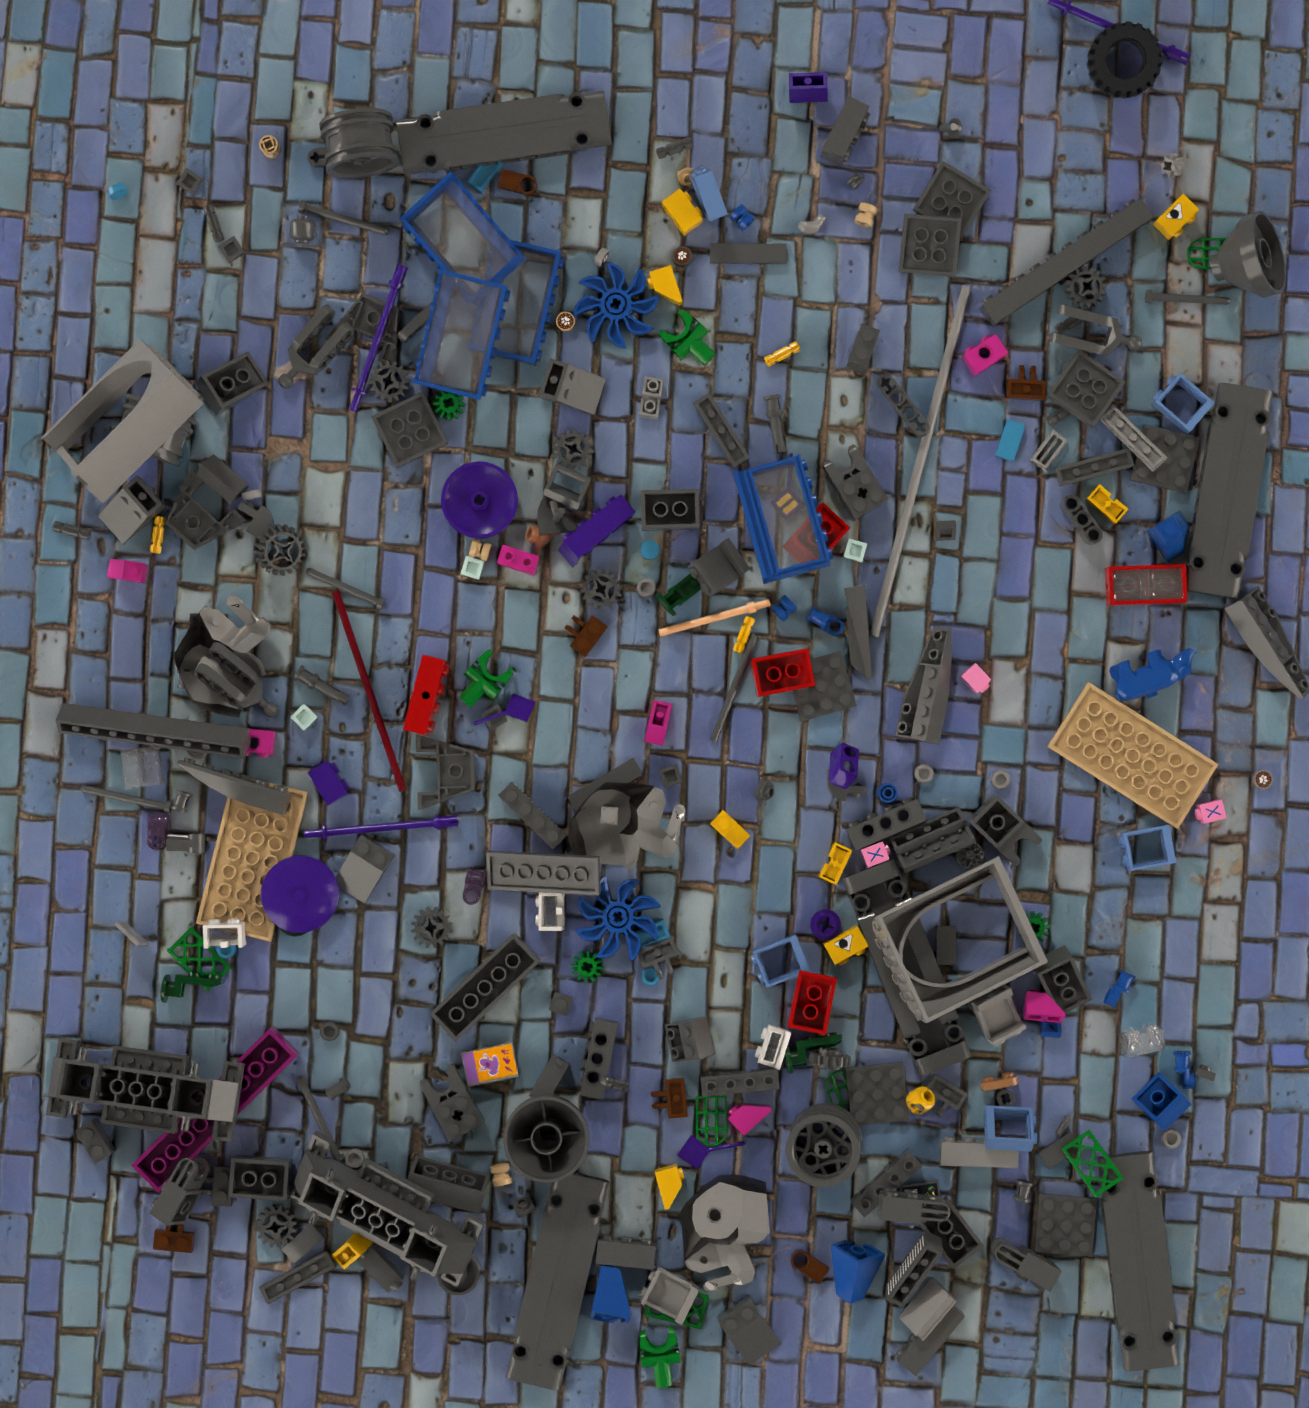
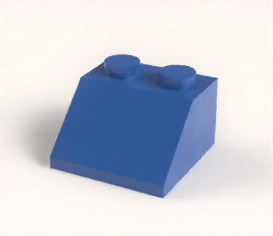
M1160 1072L1132 1098L1163 1131L1192 1105Z

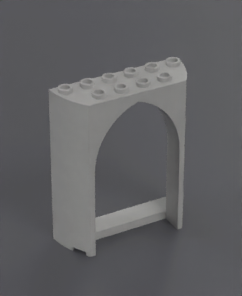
M139 339L41 438L57 451L71 468V474L84 484L96 498L104 503L203 402L198 398L200 394L151 344L147 346ZM151 373L147 389L135 408L79 463L68 449L143 374Z
M999 856L876 916L872 921L873 932L877 938L875 939L876 945L880 950L882 949L885 955L883 957L884 962L892 970L893 974L891 976L894 983L901 990V999L904 1003H907L916 1019L925 1023L1048 962ZM995 878L1025 946L950 982L931 983L911 974L905 968L902 958L904 943L913 924L924 913L935 906Z

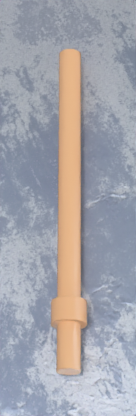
M766 599L755 603L754 601L746 603L747 605L658 629L661 637L744 613L757 612L756 610L771 606L770 600Z

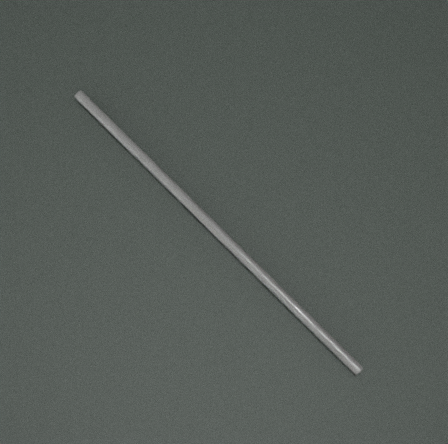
M963 285L959 295L927 416L930 430L926 436L921 438L871 626L870 636L879 637L969 299L971 291L969 286Z

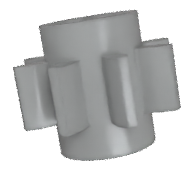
M1177 153L1164 156L1165 160L1160 164L1163 170L1162 174L1168 173V178L1182 175L1181 171L1186 167L1183 161L1184 158H1177Z

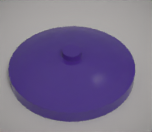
M471 462L460 466L448 477L442 489L441 506L445 518L457 532L470 538L484 539L501 533L513 521L518 508V493L513 480L502 468L488 462Z
M303 855L291 856L275 864L264 878L261 888L262 905L269 919L278 927L294 933L310 932L323 926L335 912L339 899L338 883L330 868L316 858Z

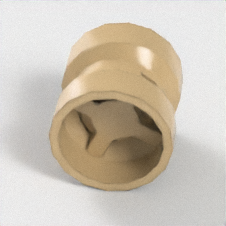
M266 135L261 138L259 147L264 156L270 159L279 156L281 147L277 139L272 135Z
M860 203L858 208L859 214L856 215L854 222L860 226L872 228L874 223L873 217L877 214L878 208L868 203Z
M474 538L470 547L469 557H478L482 561L487 562L492 550V544L488 542L481 543L480 540Z
M509 1163L490 1166V1171L494 1174L493 1186H503L512 1183L511 1176L508 1173L510 1169Z

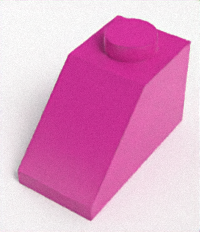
M110 559L107 578L145 584L148 565L127 560Z
M653 700L644 742L663 746L672 707L671 703Z
M1039 990L1026 992L1024 996L1023 1020L1063 1022L1065 1012L1047 993H1041Z
M741 1103L739 1106L737 1104L728 1111L729 1115L727 1117L744 1136L768 1115L772 1108L765 1104Z

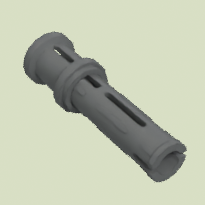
M780 394L763 397L767 405L766 416L770 419L775 454L787 452L781 421L783 410L780 409Z
M303 665L300 666L293 680L302 682L307 685L308 689L314 688L343 706L347 704L350 695L319 678L318 674H313L304 669Z

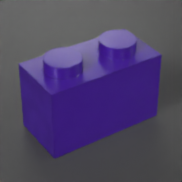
M827 72L789 73V102H828Z
M328 760L309 771L308 774L326 804L331 805L348 795L349 791L347 789L350 787L344 778L341 780L338 772L340 770L335 762L331 763Z

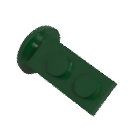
M689 574L675 586L671 587L666 595L662 596L658 592L656 596L664 609L670 615L675 616L677 614L673 608L677 605L679 607L699 592L701 587L698 580Z
M189 972V975L176 974L175 982L171 981L170 974H166L161 984L160 998L163 1003H166L169 996L184 997L185 984L214 987L224 984L225 979H220V975L208 974V977H200L201 973Z
M836 1032L826 1034V1037L820 1038L817 1035L809 1036L807 1040L796 1041L797 1051L790 1052L788 1045L784 1056L789 1074H793V1067L807 1066L806 1051L818 1050L821 1047H835L842 1042V1034L837 1035Z

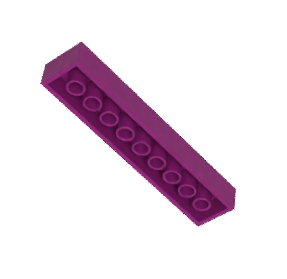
M274 1026L269 1028L236 1061L237 1063L245 1064L237 1115L300 1054ZM179 1118L177 1134L164 1132L131 1166L159 1193L162 1191L163 1184L171 1177L180 1160L185 1158L194 1159L213 1140L212 1133L215 1120L190 1119L189 1131L180 1130L183 1118Z

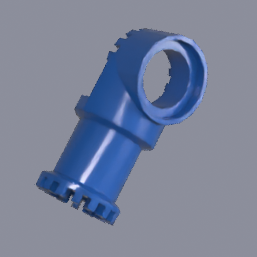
M816 606L812 608L810 615L806 619L807 622L811 621L819 625L820 629L832 636L840 635L844 629V624L840 619L829 613L826 615L817 610ZM832 622L840 624L841 629L839 632L834 633L830 630L829 626Z
M1120 970V976L1116 984H1113V987L1108 990L1104 1003L1114 1008L1117 1005L1115 1003H1118L1117 1000H1119L1121 992L1129 994L1128 989L1136 976Z
M1174 1051L1173 1055L1176 1057L1174 1071L1181 1072L1182 1088L1194 1089L1195 1076L1189 1065L1191 1051Z

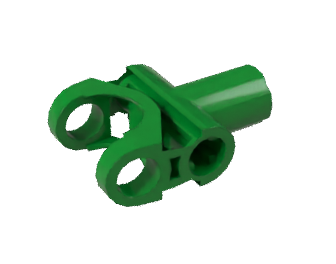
M680 309L677 314L685 324L684 332L675 336L670 333L667 334L661 329L658 335L681 360L690 352L705 366L716 354L702 341L708 330L692 315ZM697 322V324L690 331L691 323L695 324Z
M490 649L474 662L477 665L480 664L482 671L473 663L464 673V676L471 683L460 694L459 698L470 708L475 705L484 693L493 700L502 690L493 681L501 682V686L504 688L514 673V670L509 668L505 674L503 673L500 676L490 675L487 670L488 659L493 654Z
M674 1326L668 1327V1338L662 1345L652 1344L648 1337H646V1330L640 1331L642 1368L653 1366L655 1386L659 1388L673 1385L670 1364L681 1363L679 1348L670 1349L674 1345L679 1347Z

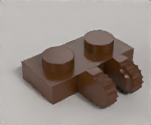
M1019 365L1018 379H1007L1006 399L1045 401L1046 381L1035 380L1036 366H1031L1029 371L1030 380H1025L1024 365Z
M573 615L571 619L576 624L582 626L583 629L580 633H577L571 626H565V629L576 637L570 647L586 657L608 626L593 615L586 624Z
M684 1077L665 1079L666 1090L651 1092V1097H667V1102L653 1103V1109L668 1108L669 1119L688 1117Z
M184 1224L178 1225V1231L172 1230V1225H166V1230L155 1229L153 1249L192 1253L195 1232H185Z

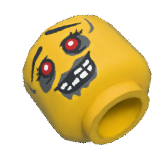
M921 1086L907 1094L906 1103L911 1112L920 1115L933 1108L935 1098L930 1089Z

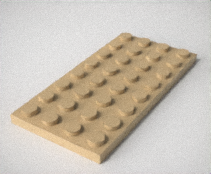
M1090 682L1086 683L1047 745L1052 751L1175 829L1180 827L1218 766L1210 758Z
M274 783L269 784V786L274 787V785H278ZM287 787L288 792H291L292 796L286 815L253 807L227 797L196 924L204 925L210 919H220L221 923L228 922V919L238 918L239 922H245V936L269 942L272 941L276 925L264 911L261 901V888L269 870L279 861L293 856L309 792ZM216 928L238 934V928Z

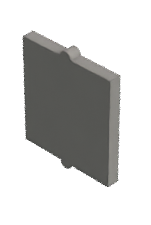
M116 922L114 924L136 946L149 945L127 922Z

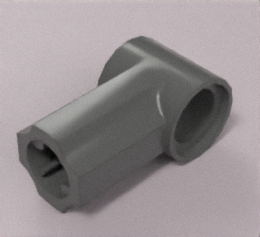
M167 834L166 850L205 854V834Z

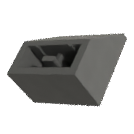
M707 1016L664 1024L672 1062L699 1060L715 1054Z

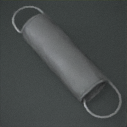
M1065 1115L1055 1133L1062 1137L1072 1118Z

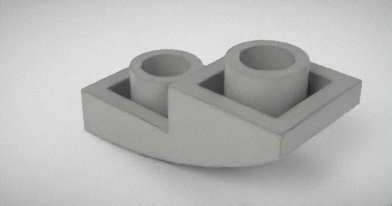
M645 376L639 417L658 420L664 379Z

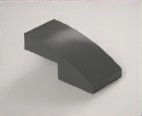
M310 1223L281 1250L293 1263H296L325 1235L316 1225Z

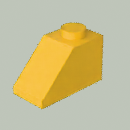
M671 265L650 271V278H647L649 289H653L656 295L681 306L683 301Z
M723 809L710 822L737 850L751 836Z
M677 1163L655 1169V1176L665 1210L670 1208L682 1186V1179H685L683 1170L678 1168Z
M355 1232L331 1257L343 1269H346L367 1250L373 1241Z

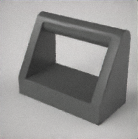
M556 463L543 495L578 510L592 478ZM557 472L585 483L581 493L578 494L553 483Z

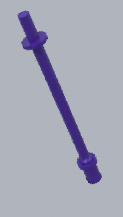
M1048 0L1047 4L1064 11L1062 16H1065L1068 12L1105 29L1114 25V23L1072 6V0H1069L1068 3L1060 0ZM1158 43L1159 47H1162V53L1167 60L1172 59L1186 66L1188 60L1181 58V56L1189 59L1190 53L1175 48L1176 46L1173 44L1165 46Z
M397 264L393 278L389 280L391 289L357 388L351 389L355 394L349 410L357 412L362 395L367 396L368 394L364 392L397 293L404 287L403 281L408 270L406 266Z
M436 815V817L429 820L328 829L326 824H323L322 829L306 830L304 835L305 838L323 837L324 841H327L328 836L424 827H434L437 830H441V828L458 827V816L440 817V815Z

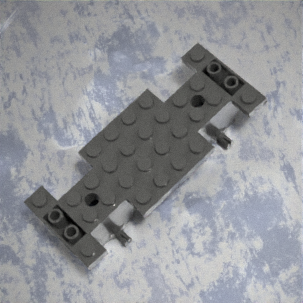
M59 1038L48 1090L49 1099L46 1115L67 1118L70 1102L69 1114L77 1115L79 1103L103 1104L101 1123L172 1134H177L179 1118H183L180 1129L183 1131H189L190 1119L215 1120L212 1139L233 1142L245 1067L244 1063L224 1061L221 1080L198 1076L200 1064L191 1063L190 1075H187L190 1057L187 1055L114 1045L111 1064L95 1063L86 1060L88 1048L80 1047L77 1059L79 1040ZM88 1077H90L92 1080L91 1085L89 1087L86 1084V1080ZM199 1092L202 1094V1100L200 1102L196 1100V1096Z
M316 1131L312 1135L309 1146L305 1151L290 1194L291 1198L299 1201L300 1205L306 1207L311 1212L308 1222L315 1225L319 1216L330 1221L336 1218L340 1220L339 1224L401 1257L400 1259L409 1263L413 1267L410 1275L411 1279L414 1277L413 1280H418L420 1272H426L433 1277L437 1274H442L441 1279L458 1287L486 1222L468 1213L461 1227L428 1210L434 1194L368 1158L363 1161L358 1173L327 1156L333 1140Z

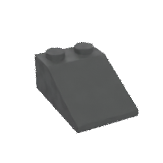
M249 351L201 375L196 382L197 387L216 416L239 404L269 384Z
M360 835L336 876L338 887L361 902L366 903L396 854L367 836Z
M1064 945L1045 954L1048 962L1034 969L1045 993L1065 1013L1091 1001L1092 998L1067 947Z
M750 1295L717 1316L719 1324L749 1365L781 1344Z

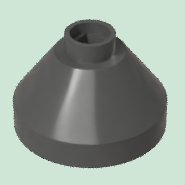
M1258 211L1243 216L1220 246L1218 254L1211 256V268L1216 280H1226L1231 285L1263 298L1283 292L1286 284L1284 254L1276 229L1264 212Z
M555 1095L534 1096L518 1105L510 1115L504 1129V1150L510 1164L522 1176L542 1183L560 1181L573 1174L584 1161L589 1146L588 1125L581 1111L567 1099ZM540 1127H554L556 1139L542 1140Z

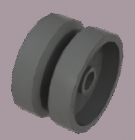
M473 1252L458 1287L441 1279L442 1274H437V1279L442 1289L451 1295H464L474 1289L481 1274L479 1258Z

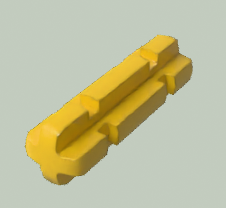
M793 342L788 347L785 346L773 352V355L770 354L764 357V361L770 367L776 364V361L780 362L791 356L792 353L799 352L800 346L797 342Z
M155 517L154 524L156 525L153 527L151 539L153 544L150 546L151 553H161L162 546L160 544L163 542L165 517Z
M745 617L744 626L741 627L737 643L733 647L735 652H743L744 644L747 643L752 630L750 628L753 627L755 622L754 618Z

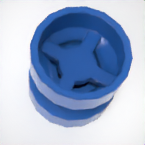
M743 204L739 205L729 216L732 222L738 224V228L741 231H744L755 220V217L746 211V207Z
M786 595L780 598L778 604H774L771 607V610L782 621L788 618L790 612H794L797 609V606Z
M884 783L877 789V796L883 802H892L898 795L897 788L889 783Z

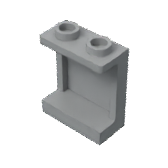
M1005 984L970 1001L986 1041L992 1045H1000L1009 1037L1017 1036L1026 1029V1025L1021 1022L1012 1001V990Z
M657 1266L656 1270H651L647 1280L650 1282L647 1288L643 1286L639 1294L641 1298L640 1304H646L674 1318L675 1322L682 1325L699 1292V1286Z

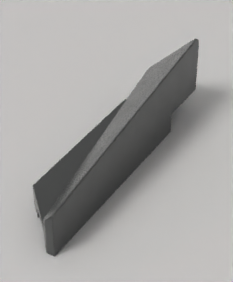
M865 585L844 588L848 603L845 611L850 665L869 680L872 679Z

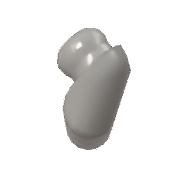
M818 214L814 221H801L798 224V229L805 234L816 233L826 221V218L822 214Z

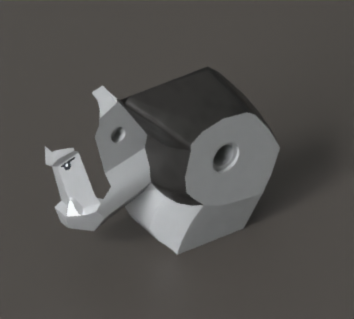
M232 595L225 601L245 622L244 626L238 629L219 610L203 607L176 649L174 659L184 688L194 704L216 714L240 718L241 710L238 707L226 702L194 675V671L199 664H206L244 695L247 693L250 686L238 679L209 655L208 650L214 642H219L252 667L260 678L266 675L264 665L249 651L269 635L271 624L264 617L256 616L243 604V599ZM184 669H190V672H184Z
M605 782L581 804L570 820L569 838L573 855L600 856V864L626 866L627 873L635 866L640 848L663 858L674 856L679 846L677 835L681 822L685 821L686 810L683 805L677 804L674 807L668 828L663 830L659 827L666 800L661 789L656 788L654 785Z
M736 1174L718 1175L704 1185L680 1211L686 1267L699 1273L728 1266L732 1271L730 1275L707 1281L703 1285L704 1290L707 1292L718 1291L719 1287L733 1283L745 1285L752 1282L756 1269L745 1245L759 1243L770 1233L766 1182Z

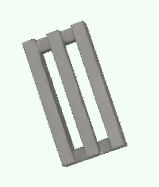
M1052 429L1030 458V461L1045 472L1068 440ZM1053 435L1056 436L1041 458L1037 460L1036 457ZM1060 439L1062 441L1046 464H1042L1043 460Z

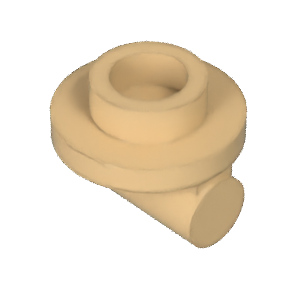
M684 168L677 171V178L682 185H692L689 174L693 173L692 169L694 168Z

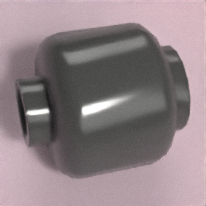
M297 215V219L290 221V238L294 239V243L310 244V241L315 238V223L309 220V216Z

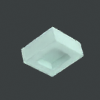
M849 538L843 557L862 563L867 543Z
M466 556L461 575L479 580L485 561Z
M303 704L290 718L305 731L318 716L306 704Z

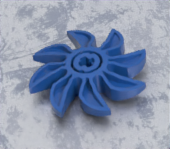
M606 262L614 288L608 289L604 279L599 276L583 278L579 281V284L603 296L600 299L590 295L583 297L576 304L573 316L601 309L600 313L591 316L588 320L587 333L590 340L594 344L604 322L609 320L611 321L607 329L609 340L615 346L627 349L620 333L619 323L625 322L628 331L634 335H645L651 332L654 327L636 320L630 314L636 312L643 316L648 315L658 305L659 295L632 302L633 298L643 294L645 290L646 279L643 271L640 268L638 269L628 290L624 291L622 288L624 287L626 277L623 270L614 263ZM614 302H618V304H620L619 309H615V307H613Z
M607 876L600 880L601 893L596 895V900L605 907L604 910L593 907L581 897H579L578 901L579 910L588 921L601 920L603 923L594 927L576 929L575 931L582 939L590 942L599 941L606 932L611 934L606 944L596 955V958H609L619 950L618 937L624 935L628 944L629 961H632L638 955L641 947L640 937L631 930L632 927H637L656 941L658 938V930L654 921L648 916L635 917L634 913L661 908V906L654 898L645 895L637 896L630 905L625 903L631 892L640 882L638 879H629L622 882L617 887L618 900L612 902L608 892ZM618 915H621L622 921L618 920V923H616L614 916L618 917Z

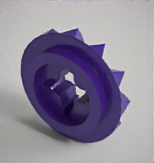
M823 909L813 915L810 928L817 938L830 940L838 935L841 929V921L835 912ZM829 917L828 923L833 928H826L822 933L823 926L818 921L824 922Z

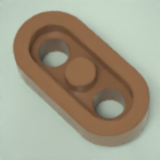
M1013 1072L1001 1074L1002 1077L994 1078V1076L983 1077V1081L980 1082L981 1091L1019 1084L1018 1076L1013 1075Z

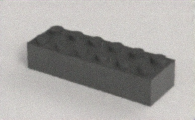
M514 932L433 1009L430 1015L456 1042L530 972L541 959Z

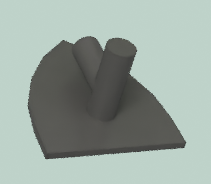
M544 496L537 511V522L541 536L576 531L574 520L567 508L562 503Z

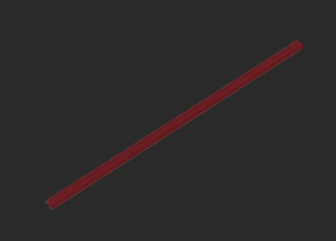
M335 591L332 595L399 792L405 791L407 789L340 591Z

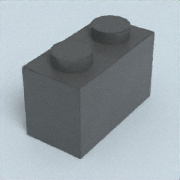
M97 1118L75 1131L95 1164L116 1151Z

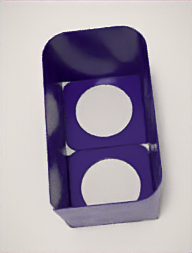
M842 742L831 752L829 781L832 784L847 789L858 777L859 749ZM845 761H849V772L843 766Z

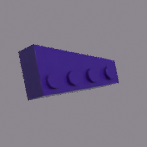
M619 495L617 498L614 496L605 503L607 505L605 508L595 510L591 514L592 518L589 521L584 519L577 525L578 529L574 533L570 531L563 537L564 541L558 551L572 568L578 564L577 562L581 556L586 557L596 547V544H601L610 536L611 532L614 533L633 517L636 511L622 495Z

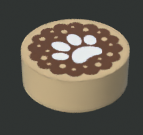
M561 312L556 318V325L561 331L568 332L574 328L575 318L570 312Z

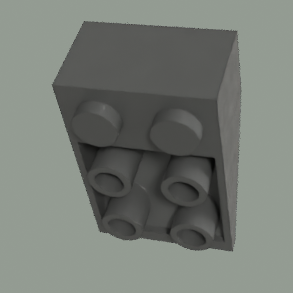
M550 358L539 397L543 400L595 415L606 379Z
M136 476L120 490L98 517L124 545L167 506L142 478Z

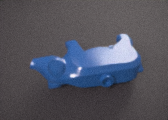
M1188 648L1178 653L1172 660H1166L1162 656L1160 649L1147 653L1148 665L1140 667L1135 672L1131 669L1129 660L1110 667V676L1116 683L1117 699L1119 701H1129L1145 695L1147 699L1158 695L1157 691L1170 687L1191 672L1192 658L1197 652L1192 648Z

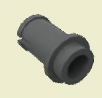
M340 1078L339 1082L326 1089L325 1092L330 1100H334L343 1092H348L351 1085L346 1078Z

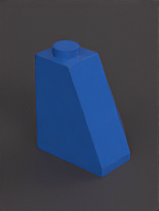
M1179 510L1147 530L1167 563L1184 553L1190 526Z
M844 1240L831 1244L836 1295L850 1304L863 1300L885 1258V1254L872 1245L864 1244L863 1247L852 1245V1241Z
M601 1265L590 1319L607 1323H614L617 1319H621L622 1323H629L631 1314L621 1271L613 1265Z

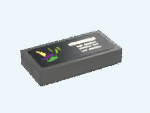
M938 1180L903 1184L900 1186L901 1192H904V1189L915 1190L918 1194L941 1197Z

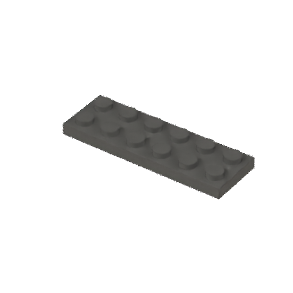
M490 850L486 852L488 890L600 895L601 893L600 856Z

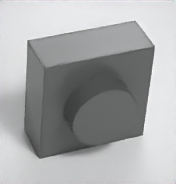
M186 168L176 184L191 195H194L204 180Z
M235 236L218 246L229 263L245 254Z
M955 520L936 521V541L955 540Z
M499 704L481 714L486 718L503 711ZM503 715L486 721L490 730H493L508 720Z
M677 764L659 770L664 788L683 783Z
M555 991L549 1010L567 1016L573 997Z
M1200 1064V1067L1193 1066L1192 1071L1195 1075L1214 1081L1216 1076L1215 1073L1211 1072V1067Z

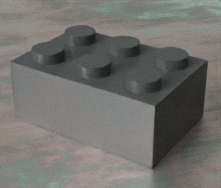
M851 96L848 97L823 145L820 157L840 167L843 162L847 163L853 149L851 145H856L861 134L860 128L864 129L869 120L868 105Z
M699 489L641 490L642 531L699 530Z
M234 1155L231 1158L228 1197L287 1201L290 1197L293 1158Z
M944 1196L943 1199L950 1208L949 1218L943 1222L921 1220L919 1225L924 1231L942 1238V1255L952 1269H955L984 1247V1245L949 1198Z

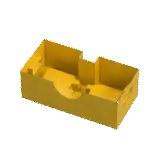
M1099 484L1085 500L1092 507L1099 510L1114 525L1128 511V508L1118 499L1113 501L1109 498L1112 494ZM1123 509H1125V510L1121 513V515H1120L1117 519H1115V518L1119 515V513H1120Z
M834 842L828 854V857H831L829 863L824 862L818 877L837 885L852 850ZM823 875H825V876H827V877H829V878H831V879H833V880H835V881H832V880H830V879L824 877Z

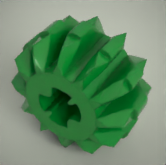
M440 390L442 396L436 394L435 398L439 401L433 402V406L438 407L434 410L435 413L441 412V419L447 414L448 421H451V415L458 419L456 413H464L459 407L466 406V403L460 402L464 399V396H458V394L450 392L445 394L443 390ZM452 400L454 406L446 408V401L450 402Z
M1031 911L1030 917L1025 913L1030 924L1038 925V927H1035L1037 930L1034 933L1043 942L1044 939L1041 935H1049L1048 932L1044 931V929L1050 928V925H1044L1048 919L1046 917L1042 918V913L1040 912L1035 916V912Z
M587 950V956H584V953L580 951L581 959L574 956L573 959L578 963H571V967L578 968L572 971V974L580 973L577 980L579 981L584 976V983L588 982V977L594 982L595 977L593 974L600 977L601 973L597 970L604 969V966L597 965L603 961L602 958L595 960L598 954L596 952L590 957V950ZM587 961L588 964L593 965V967L590 968L591 971H588L587 969L583 970L582 966H584V962Z

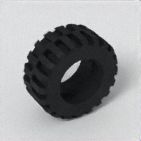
M1119 22L1104 29L1093 41L1087 55L1088 75L1090 80L1094 81V86L1097 89H1101L1103 94L1111 95L1112 98L1126 99L1132 96L1135 97L1147 90L1156 81L1155 79L1160 74V67L1163 64V58L1161 57L1163 51L1162 47H1159L1157 36L1154 37L1149 28L1145 29L1139 23ZM1121 42L1134 44L1140 50L1143 58L1140 71L1135 76L1127 79L1114 76L1107 66L1108 52L1114 45Z

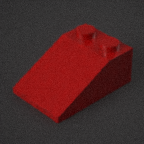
M822 502L817 507L816 512H820L823 523L820 526L821 530H825L828 541L825 542L826 547L832 550L848 532L850 527ZM810 517L804 521L782 546L800 564L821 558Z
M808 648L750 659L757 697L815 686Z
M799 970L789 1010L787 1027L826 1035L837 978Z

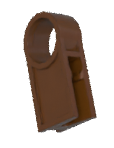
M502 169L498 188L531 196L537 190V182L531 175ZM526 179H530L535 183L534 189L530 192H525L521 189V183Z
M797 1249L791 1254L790 1261L792 1266L819 1284L830 1269L805 1250ZM798 1253H803L807 1256V1262L803 1266H796L793 1263V1258Z

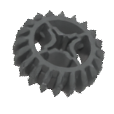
M276 524L275 528L269 526V532L262 530L264 536H257L261 542L255 543V546L259 549L254 551L256 555H259L256 561L261 562L260 567L266 568L265 571L268 573L272 572L273 575L280 573L282 576H285L286 571L291 574L292 567L297 570L298 566L296 564L303 563L300 557L306 556L302 552V550L306 549V546L302 545L305 540L300 537L301 533L295 532V528L292 526L289 528L287 524H284L282 527L280 524ZM281 535L289 536L287 539L279 542L275 540L276 537ZM269 544H270V545H271V550H270V552L267 554L268 546H269ZM278 546L281 547V550H282L283 554H282V553H279L280 550H279V547H278ZM293 547L292 555H290V549ZM280 558L286 560V562L281 564H272V562Z

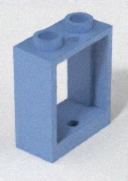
M703 166L692 169L693 173H690L689 177L704 218L713 221L727 215L728 213L712 170L707 167L703 168Z
M1179 373L1176 377L1172 375L1165 384L1168 386L1163 391L1160 389L1154 395L1155 401L1151 405L1182 432L1187 434L1196 426L1215 402ZM1177 383L1202 404L1186 423L1161 403Z
M1165 824L1120 833L1121 837L1118 838L1119 845L1124 851L1122 862L1124 868L1127 867L1128 871L1176 863L1169 825ZM1159 831L1164 859L1133 864L1128 837Z
M796 934L752 950L754 955L750 956L754 967L758 966L761 973L757 975L761 985L765 984L767 988L798 976L799 970L810 971ZM790 942L800 968L769 980L759 954Z
M986 1105L984 1112L985 1149L1032 1152L1033 1145L1037 1144V1132H1034L1036 1116L1033 1115V1109ZM994 1120L1025 1122L1026 1139L995 1137Z

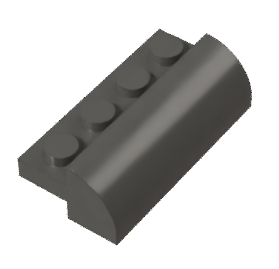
M959 807L889 837L893 851L905 873L976 843L975 837Z

